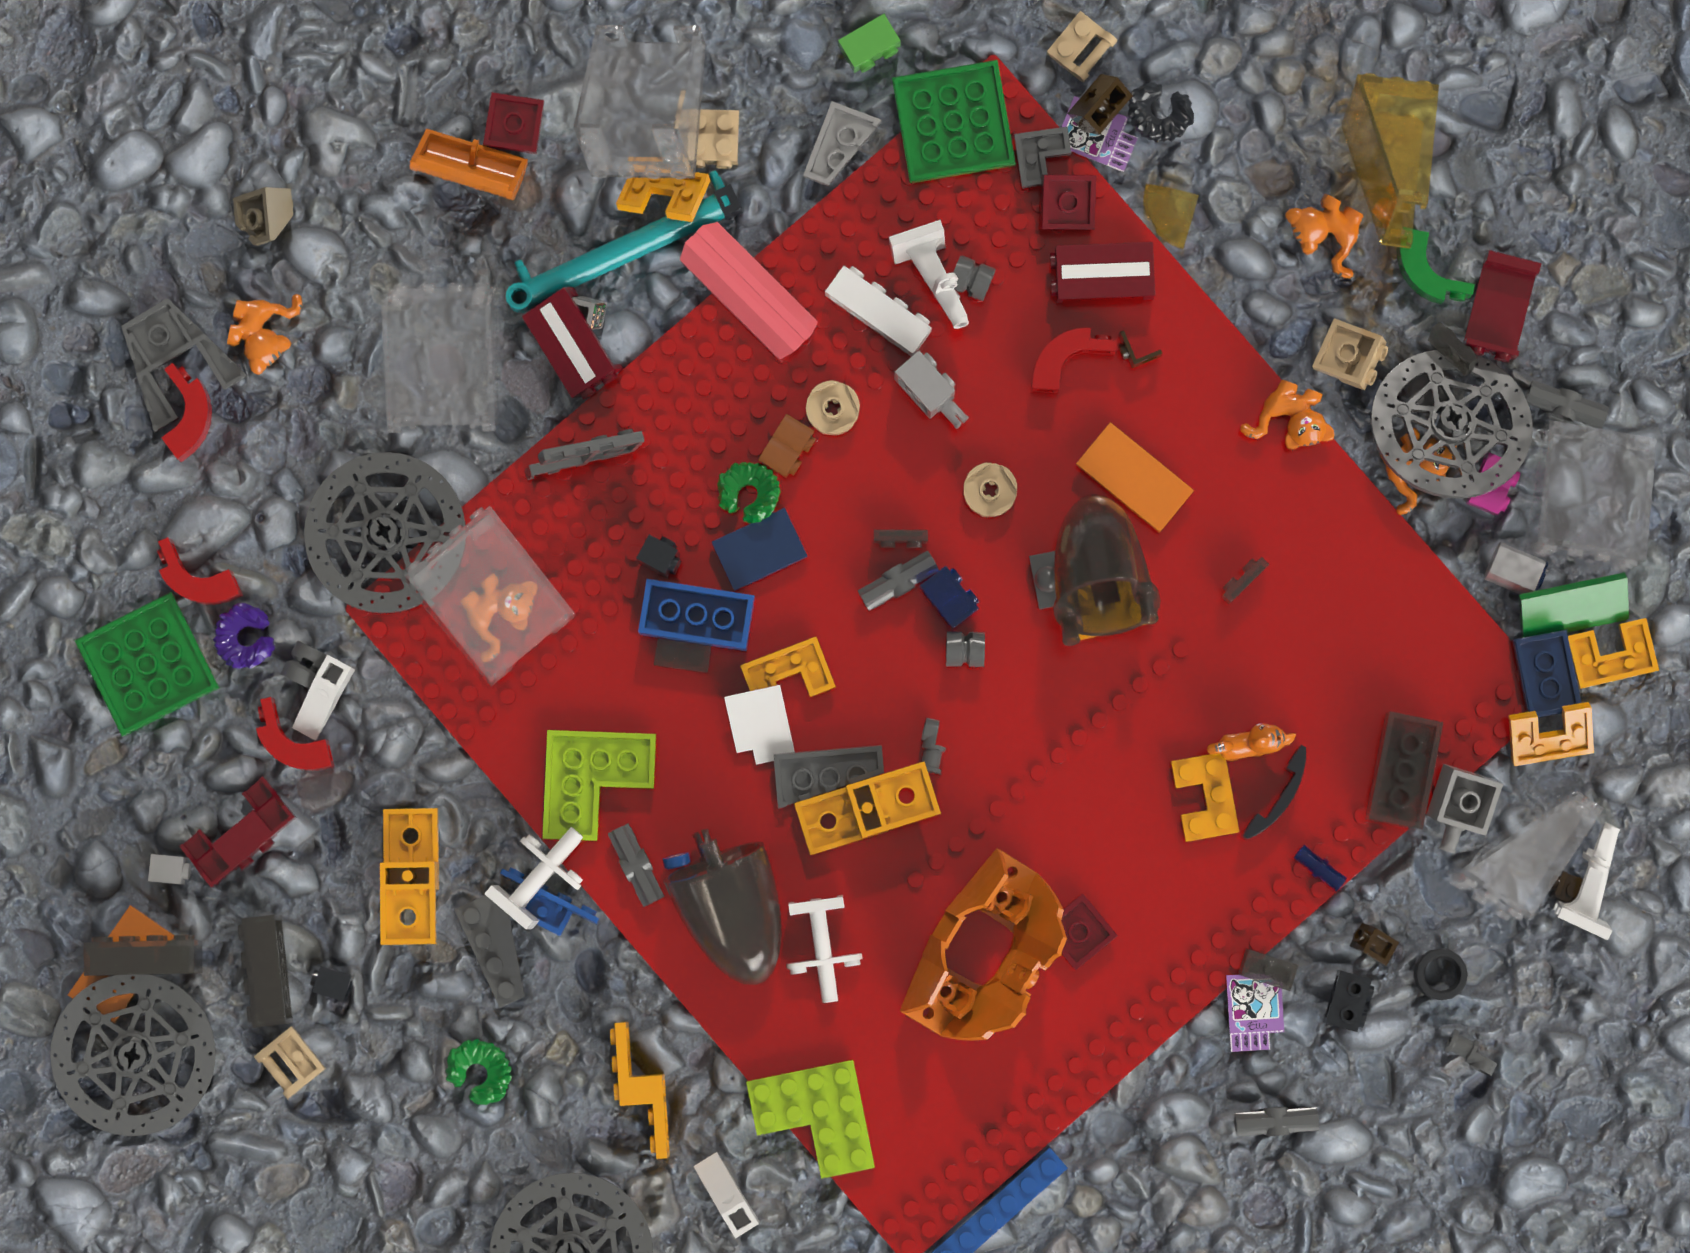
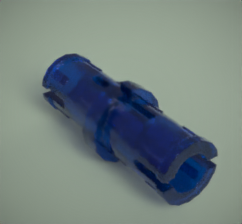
M1305 844L1293 857L1312 872V876L1315 878L1319 877L1336 892L1347 879V877L1329 865V861L1326 858L1322 859Z

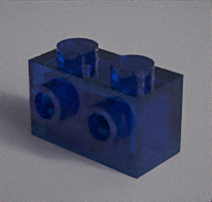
M945 566L922 583L920 589L950 628L954 630L979 610L976 605L979 603V600L970 589L966 592L960 585L963 579L954 568L949 570Z

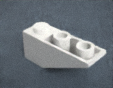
M327 655L312 682L292 728L316 741L355 669Z
M717 1152L693 1166L735 1239L759 1224L758 1218Z

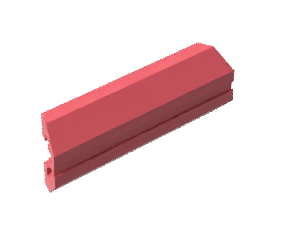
M718 222L702 225L685 242L680 257L682 264L778 359H782L794 352L812 335L818 321Z

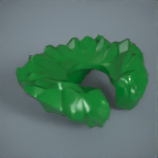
M733 463L726 473L719 474L717 483L719 506L729 513L737 512L740 509L737 507L739 491L744 486H754L757 489L758 495L752 504L744 508L743 521L749 524L761 522L763 519L768 518L776 507L781 492L779 488L780 482L777 481V476L773 474V470L768 469L767 466H762L760 463Z
M479 1039L473 1041L466 1040L459 1047L452 1048L447 1058L446 1080L453 1083L454 1087H461L465 1083L467 1069L473 1064H481L487 1070V1079L483 1084L472 1088L468 1098L478 1105L499 1102L506 1094L508 1084L512 1079V1076L509 1074L511 1066H509V1060L505 1058V1052L501 1051L494 1043L479 1041Z

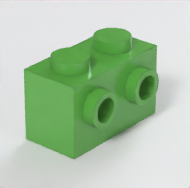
M882 14L839 39L838 47L853 72L856 73L861 70L863 73L874 67L876 60L882 57L888 59L898 52L897 48L900 47L901 41L886 15Z

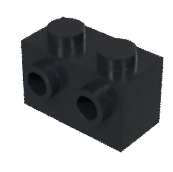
M650 534L636 557L639 564L667 579L670 573L676 574L682 562L681 558H679L680 553L676 549L678 546H676L675 542L664 536L659 540Z
M1337 970L1323 1023L1358 1032L1359 1027L1363 1028L1367 1017V1012L1363 1011L1366 1001H1371L1374 992V986L1371 985L1372 979Z

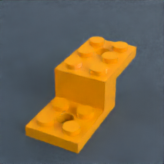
M925 761L794 803L810 856L941 814ZM903 788H910L914 792V800L909 804H904L899 800L898 794ZM830 813L835 816L836 825L833 828L825 829L821 826L820 819L824 814Z
M438 808L383 809L384 863H380V945L436 944V890H439ZM409 828L417 830L419 835L417 841L413 844H408L404 840V832ZM406 909L413 910L416 915V919L411 925H405L401 921V914Z
M629 1022L615 1023V1028L610 1029L611 1045H616L617 1054L612 1056L613 1073L618 1072V1083L614 1084V1100H619L620 1106L653 1104V1108L648 1109L649 1126L654 1125L655 1135L650 1137L651 1153H656V1159L668 1158L670 1151L665 1074L632 1076Z

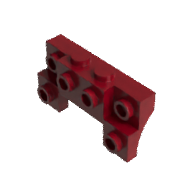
M264 776L242 793L254 810L248 813L213 843L204 831L199 829L196 834L179 846L211 888H214L238 868L241 871L246 869L254 862L252 857L259 851L264 853L275 844L273 839L278 836L277 834L297 818Z

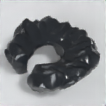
M1149 82L1131 92L1133 96L1128 104V117L1131 118V125L1135 127V131L1141 134V137H1145L1148 140H1154L1156 143L1167 140L1172 142L1176 137L1180 138L1188 126L1193 125L1194 112L1191 108L1192 102L1189 99V95H1182L1177 91L1170 98L1171 114L1164 119L1156 118L1151 112V105L1162 96V85Z

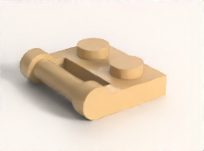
M1080 11L1048 49L1046 54L1077 79L1084 82L1089 77L1088 72L1107 49L1117 43V39ZM1095 36L1101 40L1080 67L1077 66L1074 61Z
M293 1026L254 1056L258 1063L262 1062L284 1090L283 1095L287 1100L326 1069ZM274 1051L278 1053L298 1080L294 1084L291 1083L270 1056Z

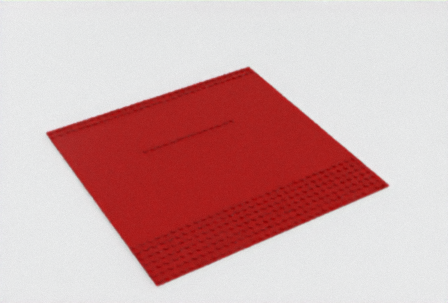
M996 55L989 56L983 62L998 60L1015 166L910 183L900 132L754 257L818 321L812 335L794 352L782 359H778L713 294H710L621 370L614 381L600 388L462 506L466 524L463 555L454 575L439 593L417 607L395 613H373L357 609L348 604L345 608L349 616L550 850L559 840L543 839L547 730L656 734L654 789L600 787L598 841L581 840L562 864L568 871L570 869L583 879L580 883L583 889L748 1081L849 1060L854 1061L875 1168L832 1176L831 1178L895 1253H924L1222 993L1227 988L1226 975H1242L1426 815L1443 764L1474 773L1510 741L1508 715L1526 712L1511 639L1408 522L1397 513L1394 506L1334 438L1330 441H1320L1318 444L1287 449L1285 436L1288 433L1287 427L1291 418L1289 415L1271 417L1267 434L1258 439L1247 437L1240 431L1242 424L1247 423L1253 428L1259 426V416L1263 410L1264 402L1271 393L1277 390L1282 379L1086 157L1071 151V155L1046 158L1045 161L1047 174L1096 175L1095 230L1040 228L1041 186L1022 189L1014 134L1060 127ZM941 220L946 248L937 250L936 253L946 274L954 272L961 255L975 260L976 266L983 263L996 269L983 301L970 297L967 290L962 293L958 292L960 295L959 300L967 314L968 325L954 329L952 322L911 259L894 264L891 255L890 236ZM1153 242L1155 297L1153 300H1143V297L1066 299L1062 303H1057V296H1052L1051 280H1056V269L1050 268V253H1055L1056 246ZM843 266H846L848 269L851 266L855 267L865 275L863 277L865 281L870 284L876 282L886 290V296L892 300L897 297L908 305L906 310L913 315L919 313L930 321L931 333L918 351L923 355L928 353L937 363L936 370L941 375L946 373L955 383L953 401L969 417L964 423L959 419L962 423L959 428L956 429L941 411L929 419L894 380L895 371L911 358L910 355L825 296L826 289ZM1077 328H1091V339H1095V335L1111 336V340H1117L1115 355L1081 353L1069 358L1061 368L1058 394L1031 392L1032 376L1037 359L1046 345L1060 334ZM1124 330L1136 359L1158 350L1162 351L1161 357L1132 368L1129 360H1124L1120 353L1118 345L1122 343L1118 336L1119 332ZM826 381H838L848 385L855 391L859 399L858 420L850 430L840 435H824L811 425L806 414V404L810 393L817 385ZM829 401L828 408L825 411L836 415L838 414L837 409L841 406L839 403L834 404L833 401ZM788 414L814 430L812 437L816 440L808 453L804 450L798 460L802 463L794 476L789 473L787 478L773 470V474L777 476V481L780 482L779 488L781 492L772 513L783 508L786 509L808 557L734 591L712 545V541L749 525L748 522L743 521V511L746 506L756 500L758 493L754 486H744L738 493L737 507L740 509L737 512L729 513L719 506V490L717 486L719 474L726 473L733 463H760L758 459L781 421ZM1110 422L1194 490L1160 533L1076 465ZM627 429H633L634 432L642 431L644 442L634 452L605 460L591 461L579 467L573 466L561 469L560 472L549 475L548 473L535 475L534 479L527 480L525 469L531 464L540 463L538 454L544 449L591 441L592 438L607 435V437L618 436V432ZM982 463L1002 465L1008 468L1016 479V499L1012 507L1000 516L982 517L980 514L972 511L964 499V482L968 473ZM986 483L984 485L986 488L983 491L984 495L994 497L997 486H991L989 483ZM444 533V536L452 535V533ZM649 534L659 540L664 536L675 542L676 546H678L676 549L680 553L679 558H681L682 562L676 574L670 573L668 579L639 564L636 559ZM424 542L419 543L408 552L411 563L414 562L421 551ZM433 542L415 570L418 579H423L437 563L443 549L442 542ZM929 551L939 572L915 585V588L896 599L893 597L884 604L868 611L858 590L881 578V575L901 563L905 564L923 552ZM1056 551L1063 588L1089 582L1095 608L1121 602L1115 576L1142 569L1154 623L1075 641L1066 605L1039 610L1029 556ZM401 558L397 564L404 570L406 566L404 559ZM391 567L385 573H394L395 569ZM492 573L496 575L499 581L497 589H502L509 583L534 582L538 588L533 596L531 612L527 616V626L524 630H517L511 626L509 621L503 619L498 612H495L487 629L500 640V652L490 661H481L480 653L489 649L490 646L470 627L466 610L460 603V600L472 590H475L478 594L482 593L483 589L480 583ZM378 578L365 590L381 593L395 592L404 589V584L401 579ZM652 579L754 595L755 602L747 651L640 635L638 630L646 580ZM412 584L413 590L417 591L415 584ZM947 631L962 632L964 636H967L969 632H985L984 667H969L967 663H963L961 667L946 666ZM817 637L836 688L810 697L801 672L776 681V684L781 687L795 752L882 745L884 773L882 774L922 762L924 748H922L921 738L926 717L940 720L935 745L946 747V752H943L939 767L942 770L941 774L928 773L941 814L810 856L795 804L792 803L778 809L774 761L756 765L753 750L736 752L724 697L750 691L740 665ZM1259 723L1276 725L1285 734H1296L1294 741L1290 745L1283 746L1277 752L1235 761L1226 760L1239 827L1238 833L1185 842L1180 815L1206 811L1207 808L1202 784L1175 789L1171 761L1210 755L1207 751V747L1210 744L1218 743L1224 735L1250 732ZM1298 746H1305V769L1299 788L1291 803L1267 829L1249 839L1244 840L1241 838V835L1255 814L1258 813L1266 818L1293 776L1292 773L1284 768ZM847 785L839 787L835 790L845 788ZM903 788L900 790L898 797L902 803L909 804L914 800L915 795L910 788ZM830 813L824 814L820 819V824L825 829H831L836 825V818ZM626 824L630 825L640 848L644 849L654 869L652 872L665 896L645 907L640 902L632 882H629L619 863L620 858L608 836V833ZM997 848L1037 872L1051 887L1063 909L1081 894H1084L1118 935L1077 970H1074L1062 954L1052 962L1049 968H1046V971L1039 967V977L1036 983L1030 989L1025 990L1031 994L1026 1008V1015L1015 1028L995 1032L987 1040L971 1041L942 1037L900 1012L930 934H933L948 906L961 893ZM689 852L690 864L673 869L664 868L663 858ZM1012 867L1007 869L1008 875L1012 873ZM838 895H843L844 908L826 910L832 957L862 953L863 959H860L861 965L845 967L844 962L833 963L838 1001L822 1003L817 966L806 967L807 972L800 974H791L790 969H787L786 964L816 960L809 913L790 915L788 904L789 902H808L810 899L821 898V900L836 898ZM978 909L965 915L967 918L962 922L950 942L948 950L945 948L947 968L974 983L984 985L996 974L1008 954L1012 944L1013 933L1006 926ZM929 1008L924 1009L923 1016L929 1013ZM811 1125L790 1129L818 1162Z

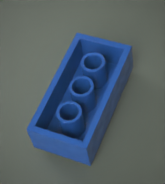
M647 579L638 633L643 636L747 651L755 596Z

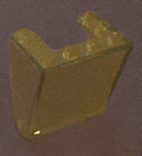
M1372 73L1357 74L1341 127L1380 244L1411 248L1415 204L1420 205V209H1426L1428 205L1439 85L1424 80L1414 82L1406 81L1400 77H1378Z

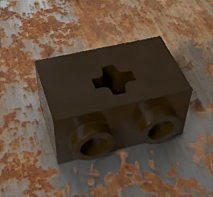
M1100 74L1067 114L1083 132L1100 135L1133 95L1118 77Z

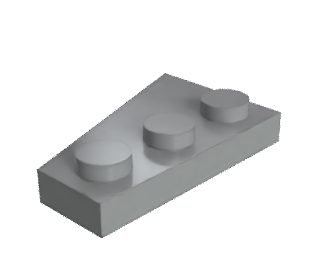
M832 101L803 177L829 186L880 125L882 120Z

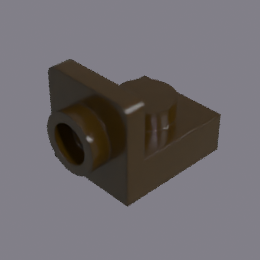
M1558 871L1557 875L1553 874L1548 889L1552 890L1550 897L1566 903L1572 902L1579 893L1583 879L1568 874L1565 871Z
M1362 923L1354 932L1350 947L1387 966L1399 942L1379 929Z

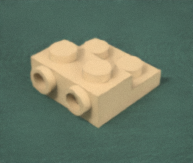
M686 109L684 164H689L690 168H705V164L716 165L718 169H731L732 165H738L739 110Z
M1334 318L1312 367L1314 370L1338 378L1343 383L1365 391L1367 385H1373L1376 380L1377 371L1374 369L1378 361H1383L1386 358L1388 346L1385 345L1387 342L1381 335Z

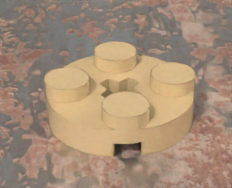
M838 381L823 382L812 390L807 399L806 414L808 420L815 429L824 435L843 434L850 430L858 420L859 399L855 391L848 385ZM829 401H833L834 404H840L841 407L837 409L838 414L833 415L831 412L827 413L825 411L828 408Z
M982 463L968 473L964 482V499L969 508L982 517L1000 516L1012 507L1016 499V479L1012 472L1002 465ZM986 483H989L991 486H997L994 497L984 495L983 491L986 489L984 486Z

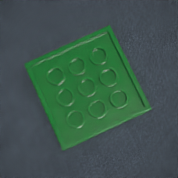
M998 60L892 77L910 183L1016 165Z
M173 592L74 640L122 737L220 689Z

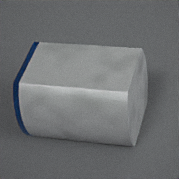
M1499 542L1484 574V579L1518 594L1537 591L1545 579V572L1549 571L1547 570L1548 562Z

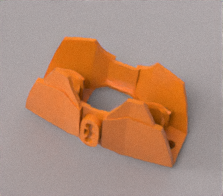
M997 848L961 893L948 906L933 934H930L900 1009V1012L942 1037L971 1041L987 1040L995 1032L1015 1028L1026 1015L1027 1004L1030 1000L1031 994L1025 990L1030 989L1036 983L1039 977V967L1046 971V968H1049L1052 962L1061 956L1067 940L1061 921L1064 909L1051 887L1037 872ZM1012 867L1013 871L1008 875L1007 869ZM978 909L1006 926L1013 933L1012 944L1008 954L996 974L984 985L974 983L947 968L945 948L948 950L950 942L962 922L967 918L965 915ZM929 1008V1013L923 1016L924 1009Z

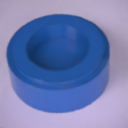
M689 852L662 859L666 869L678 868L691 862Z

